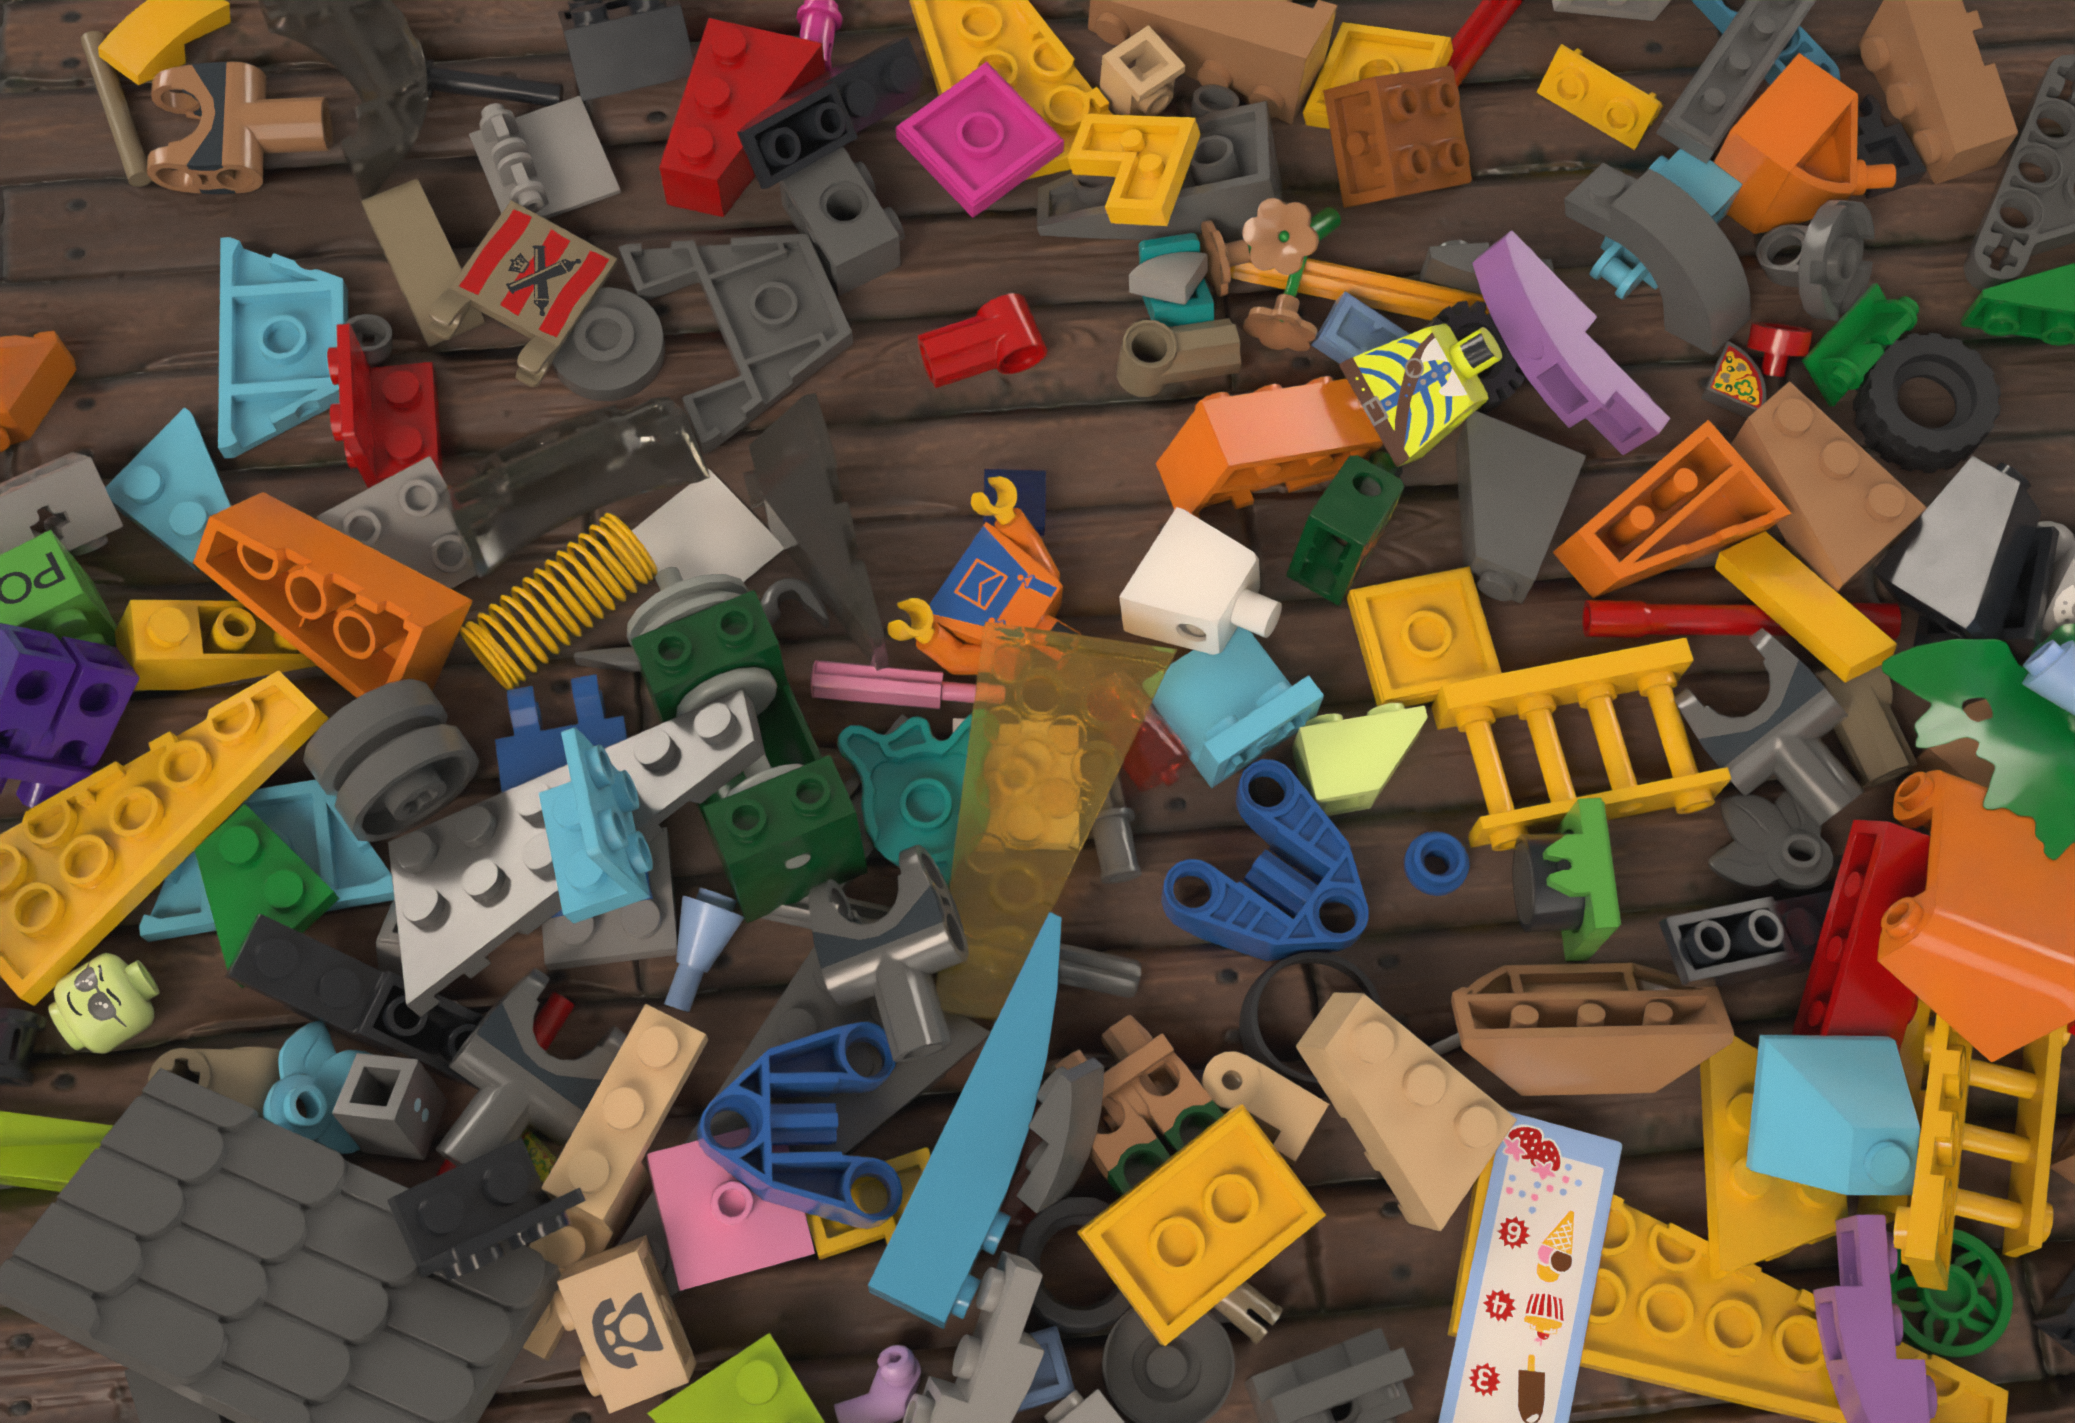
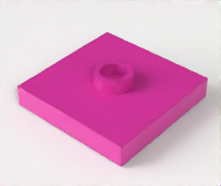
M985 62L896 126V139L972 218L1061 154L1064 149V140L988 62Z

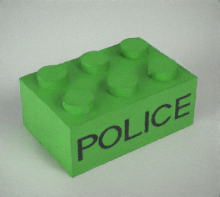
M52 530L0 555V623L55 634L59 641L62 636L108 646L116 645L115 631L117 626L95 584Z

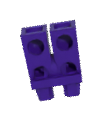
M0 623V795L8 778L21 780L16 794L23 805L33 808L94 774L91 768L101 758L140 678L117 647L62 636L59 641L55 634Z

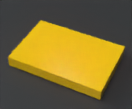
M1237 1104L1078 1230L1077 1233L1158 1342L1166 1346L1326 1215L1244 1105Z

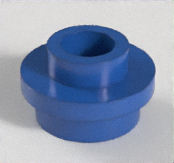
M1438 831L1427 832L1415 838L1409 845L1404 856V871L1410 883L1419 891L1432 896H1443L1454 892L1462 885L1469 872V857L1462 843L1452 835ZM1430 856L1440 858L1445 863L1446 872L1440 875L1429 872L1424 863L1425 858Z

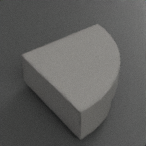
M1176 252L1149 259L1137 266L1129 274V293L1184 305L1208 272V254Z

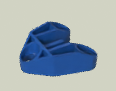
M1267 759L1253 762L1244 770L1236 789V805L1239 814L1246 824L1270 846L1269 850L1319 885L1317 886L1266 849L1259 855L1243 881L1293 915L1295 918L1292 919L1240 881L1238 883L1234 882L1215 867L1202 860L1187 859L1175 864L1168 871L1164 880L1161 903L1166 916L1174 925L1202 940L1264 961L1281 960L1305 952H1336L1351 947L1360 938L1366 927L1369 909L1349 842L1285 764ZM1270 777L1277 781L1284 790V800L1273 807L1260 806L1251 799L1248 792L1249 784L1256 778ZM1196 876L1208 885L1210 899L1201 907L1188 908L1181 905L1175 898L1173 893L1174 884L1180 878ZM1326 903H1341L1349 906L1355 916L1354 927L1342 934L1327 930L1319 918L1320 907Z
M858 1022L835 1027L768 1049L708 1104L697 1127V1138L700 1147L709 1158L763 1201L857 1228L871 1229L881 1226L896 1213L902 1201L903 1190L901 1181L895 1170L885 1161L870 1157L842 1155V1151L772 1153V1146L836 1144L838 1113H836V1103L771 1104L770 1098L829 1097L830 1094L874 1091L887 1080L896 1064L891 1055L885 1030L879 1025L870 1022ZM865 1042L876 1047L882 1059L881 1070L877 1074L863 1077L851 1068L846 1059V1049L853 1043ZM724 1111H733L743 1116L749 1128L746 1142L732 1148L717 1143L710 1130L711 1120L715 1115ZM873 1177L884 1185L888 1198L887 1205L881 1212L868 1214L856 1206L851 1196V1186L858 1178Z

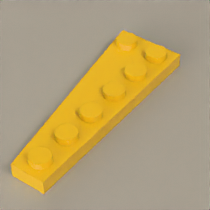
M1936 1014L1935 1026L1927 1025L1925 1031L1923 1060L1924 1065L1929 1066L1927 1088L1926 1090L1919 1091L1916 1115L1921 1133L1913 1193L1909 1195L1912 1197L1911 1207H1897L1894 1223V1248L1901 1249L1902 1264L1909 1265L1918 1287L1947 1291L1973 1046L1938 1014Z

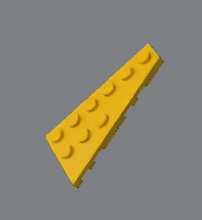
M278 670L210 708L207 718L203 722L177 736L169 731L149 742L151 750L124 766L115 761L25 811L20 824L0 834L1 978L20 999L35 1006L56 986V983L62 977L66 976L329 718Z

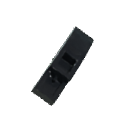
M909 36L897 38L851 63L840 64L797 88L751 119L737 131V134L761 189H767L857 139L856 133L929 93L930 88Z
M1833 890L1780 901H1774L1773 896L1664 918L1659 922L1682 986L1713 987L1735 985L1788 976L1810 969Z
M256 915L224 977L284 1004L283 1008L313 1022L322 1021L326 1028L393 1057L418 1059L426 1070L479 1090L478 1087L451 1069L449 1065L484 1017L483 1015L436 994L440 1003L420 1017L406 1005L403 977L391 971L382 972L265 915Z

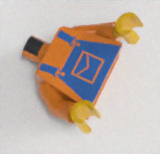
M1005 477L988 478L989 484L997 492V503L993 506L984 493L977 492L972 494L971 506L980 515H994L997 519L994 526L985 522L929 605L919 598H910L897 603L900 609L909 614L912 623L911 628L905 622L895 620L888 623V634L898 641L915 638L916 647L953 675H995L1000 671L1007 674H1016L1033 649L1063 666L1078 645L1081 633L1055 618L1062 604L1063 585L1060 582V572L1041 536L1023 511L1019 508H1013L1017 500V491L1014 484Z

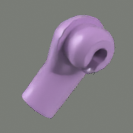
M892 1345L880 1353L877 1360L879 1368L869 1393L834 1404L839 1423H893L904 1417L907 1406L916 1393L921 1381L920 1363L910 1349L902 1345Z

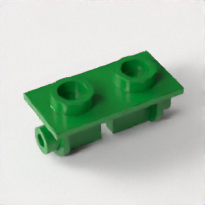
M1873 283L1802 359L1829 407H1834L1848 390L1859 388L1864 381V375L1885 353V348L1888 345H1892L1904 331H1910L1917 324L1919 307L1913 299L1902 296L1898 300H1887L1878 283Z

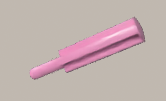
M815 660L810 678L811 696L817 699L939 710L941 700L1002 705L1005 699V689L1002 686L943 681V672Z

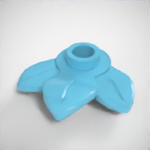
M315 1021L301 1027L286 1040L279 1051L280 1080L271 1087L263 1105V1118L331 1148L340 1154H350L360 1150L359 1146L334 1117L332 1112L356 1054L371 1053L360 1050H345L336 1053L330 1034L322 1021ZM297 1097H299L305 1105L307 1113L306 1118L301 1116L297 1111Z

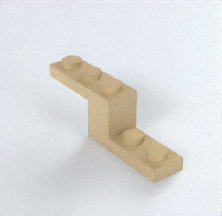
M647 1004L643 1007L541 1188L554 1200L580 1187L586 1200L566 1210L571 1224L529 1245V1248L538 1251L544 1260L558 1265L561 1275L568 1265L611 1249L650 1178L641 1161L708 1042L705 1033ZM554 1296L523 1346L524 1349L547 1361L551 1358L566 1330L558 1316Z

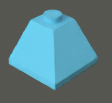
M1760 1035L1746 1167L1754 1172L1844 1195H1912L1920 1126L1895 1040L1889 1036Z

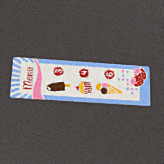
M1509 1112L1517 1121L1495 1152L1438 1423L1569 1422L1622 1150V1144L1619 1141Z

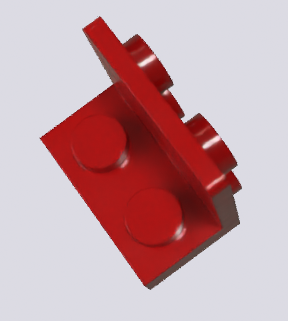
M337 324V347L328 348L327 360L333 385H339L340 403L330 405V422L335 441H344L345 455L349 468H358L369 489L430 456L443 478L437 372L433 362L370 368L351 324Z

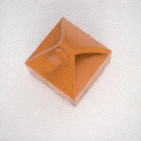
M1799 53L1730 130L1714 161L1716 165L1743 184L1727 215L1753 234L1768 232L1781 225H1795L1811 220L1818 208L1829 199L1848 201L1851 196L1863 195L1866 189L1893 188L1896 182V169L1893 164L1866 165L1864 160H1857L1858 93Z

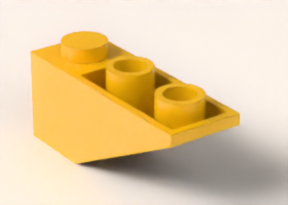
M130 600L115 631L116 647L140 677L134 690H190L271 675L278 670L280 672H287L317 666L239 601Z

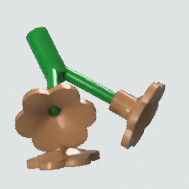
M1277 198L1266 199L1260 204L1257 217L1249 219L1244 224V239L1224 243L1220 231L1216 230L1212 220H1206L1201 223L1202 234L1199 235L1201 253L1208 254V272L1206 277L1209 284L1214 286L1217 296L1221 297L1228 294V283L1231 281L1230 267L1248 263L1250 260L1254 267L1259 270L1266 271L1275 268L1279 273L1289 275L1284 294L1277 296L1274 309L1253 307L1250 309L1248 318L1244 321L1243 330L1245 333L1259 338L1264 346L1275 350L1289 348L1301 352L1309 350L1311 342L1316 339L1318 331L1315 325L1302 320L1299 314H1297L1300 302L1296 295L1308 255L1314 253L1319 241L1337 229L1341 224L1340 215L1335 209L1326 207L1311 218V212L1308 207L1300 202L1286 205Z

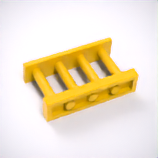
M1687 638L1442 685L1431 706L1437 730L1457 726L1458 731L1466 732L1489 815L1479 817L1468 834L1470 847L1491 844L1493 851H1505L1514 849L1517 837L1522 834H1542L1555 831L1575 802L1580 798H1601L1602 802L1605 803L1607 820L1675 807L1678 814H1688L1712 806L1715 803L1714 798L1729 783L1731 776L1728 767L1698 772L1678 705L1674 700L1675 696L1672 689L1677 686L1679 679L1694 661ZM1638 690L1641 696L1648 697L1673 777L1641 785L1637 784L1612 703L1618 694ZM1579 702L1581 708L1588 709L1612 788L1611 791L1576 797L1551 714L1557 709V706ZM1518 714L1520 720H1527L1551 803L1515 810L1490 725L1495 723L1496 718Z
M1919 997L1916 1014L1907 1025L1899 1053L1915 1112L1917 1110L1918 1095L1921 1090L1922 1081L1928 1078L1929 1066L1924 1065L1923 1060L1925 1031L1927 1025H1929V1018L1935 1015V1012ZM2067 1024L2024 1046L2022 1070L1976 1059L1971 1060L1970 1086L2019 1097L2015 1134L1965 1123L1962 1150L2012 1161L2008 1200L1958 1188L1955 1212L1956 1216L2005 1227L2003 1255L2018 1257L2042 1248V1243L2047 1240L2052 1229L2053 1207L2046 1201L2062 1048L2066 1046L2071 1035L2067 1033ZM1859 1195L1857 1215H1885L1886 1224L1895 1220L1898 1206L1911 1207L1912 1197L1909 1195Z

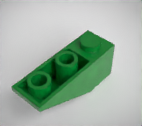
M2075 263L1983 289L1961 318V326L1981 329L1993 336L2012 334L2042 339L2050 345L2075 344Z

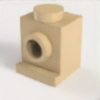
M1148 25L1102 56L1099 90L1108 100L1110 109L1116 115L1156 116L1171 102L1175 78L1185 72L1186 65ZM1136 59L1135 66L1129 69L1126 65Z

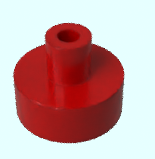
M1751 322L1747 347L1764 352L1761 367L1762 374L1785 377L1789 356H1806L1808 354L1813 331L1780 323Z

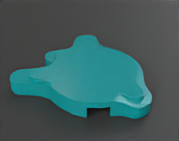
M986 711L971 713L957 727L953 734L944 741L933 738L930 724L926 719L919 716L908 719L894 732L887 735L877 734L861 725H850L839 734L837 746L840 755L855 769L862 783L861 810L866 833L873 846L887 860L900 867V851L915 845H921L938 866L947 887L952 884L956 869L978 847L986 833L990 820L989 789L984 777V763L999 737V721L993 714Z

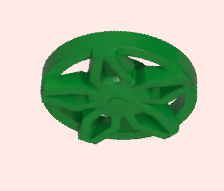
M1957 1229L1953 1231L1952 1243L1958 1244L1970 1252L1960 1255L1951 1261L1947 1291L1918 1287L1914 1276H1908L1897 1281L1898 1271L1902 1263L1901 1249H1897L1896 1270L1894 1274H1890L1892 1303H1896L1899 1306L1902 1314L1903 1338L1925 1354H1935L1947 1359L1963 1358L1978 1354L1992 1346L2007 1328L2013 1307L2010 1279L1998 1256L1975 1236ZM1980 1259V1263L1971 1277L1962 1267L1965 1264ZM1988 1274L1991 1275L1996 1291V1310L1977 1291V1288L1983 1286ZM1905 1288L1916 1290L1918 1301L1898 1299L1897 1291ZM1975 1307L1990 1325L1972 1319L1969 1313ZM1922 1310L1926 1312L1919 1322L1921 1333L1911 1325L1903 1311L1912 1314ZM1935 1319L1943 1321L1944 1331L1938 1343L1934 1342L1933 1322ZM1958 1322L1963 1328L1983 1333L1980 1338L1968 1345L1951 1346L1959 1332Z

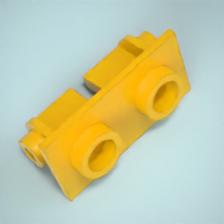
M1561 44L1536 93L1635 151L1649 125H1653L1664 107L1661 104L1662 102L1656 99L1657 94L1651 92L1648 95L1583 57L1582 50L1577 48L1573 51Z

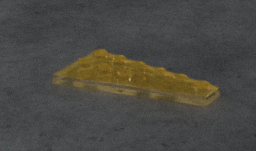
M985 621L948 887L957 906L968 944L969 956L967 961L937 972L935 987L944 1014L997 1020L1049 912L1052 911L1064 887L1065 881L1087 839L1177 649Z

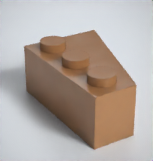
M1883 0L1858 44L1861 58L1865 67L1874 73L1886 95L1887 105L1891 114L1900 120L1934 184L1996 165L2018 135V130L1995 63L1984 66L1973 33L1983 28L1978 11L1966 13L1962 0Z
M1790 381L1747 418L1731 443V446L1792 513L1776 524L1786 540L1783 547L1838 594H1841L1897 543L1927 509L1925 505Z

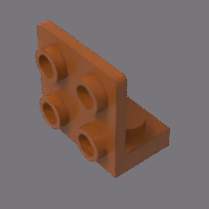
M1451 66L1375 76L1323 90L1344 208L1464 185L1471 182L1470 156L1465 141L1459 105L1460 95L1456 86L1454 70Z

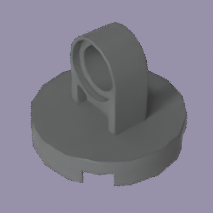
M1829 199L1818 208L1809 226L1790 224L1771 229L1762 237L1756 251L1758 261L1767 278L1781 286L1798 287L1803 308L1812 318L1839 321L1838 315H1844L1865 293L1871 276L1873 261L1862 260L1863 239H1875L1870 211L1863 202ZM1791 245L1802 247L1800 254L1792 262L1785 265L1772 263L1774 256L1782 248Z

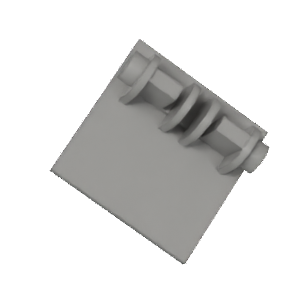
M580 96L516 118L502 104H490L481 112L483 117L479 123L481 130L469 133L501 214L512 200L537 215L548 219L621 193Z
M430 456L317 516L320 522L450 589L493 566Z

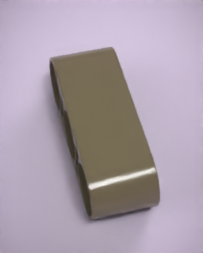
M416 178L364 199L361 203L428 347L445 341V339L429 331V323L432 321L429 317L430 307L450 287L460 273L461 268L424 190ZM470 306L453 337L484 325L485 321L481 311Z

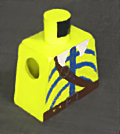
M1445 323L1424 328L1347 359L1339 364L1393 462L1396 467L1423 457L1489 399L1477 374L1500 361L1502 353L1495 338L1486 328L1482 327L1458 342L1451 328Z

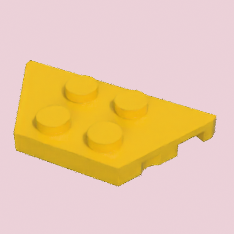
M1736 1036L1733 1037V1042L1700 1063L1710 1278L1723 1279L1731 1276L1739 1269L1762 1260L1767 1262L1790 1253L1796 1247L1807 1243L1812 1245L1835 1236V1220L1848 1217L1847 1195L1754 1172L1746 1167L1758 1049Z

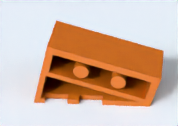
M1325 376L1301 386L1282 388L1279 384L1264 386L1253 393L1230 396L1227 392H1218L1203 398L1196 404L1194 412L1156 462V466L1174 510L1176 507H1179L1200 519L1199 512L1202 508L1230 499L1235 510L1254 503L1252 492L1284 482L1290 493L1332 480L1349 456L1358 455L1367 460L1373 452L1379 450L1383 442L1348 380H1334L1330 376Z

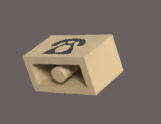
M646 1235L568 1265L557 1281L560 1290L554 1292L556 1310L567 1331L576 1329L586 1354L580 1357V1367L584 1381L594 1397L602 1395L609 1414L689 1383L697 1362Z

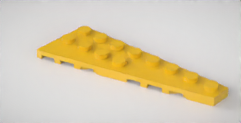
M1495 1153L1473 1184L1448 1330L1449 1336H1457ZM1613 1194L1582 1350L1581 1367L1818 1423H1847L1839 1406L1826 1367L1818 1332L1813 1293L1805 1289L1797 1290L1761 1272L1762 1268L1754 1264L1739 1269L1731 1276L1723 1279L1710 1278L1708 1241L1672 1223L1667 1225L1625 1204L1624 1199ZM1903 1342L1896 1346L1897 1359L1925 1360L1926 1375L1931 1376L1937 1392V1411L1935 1417L1930 1419V1423H2006L2009 1391L1935 1354L1927 1355Z

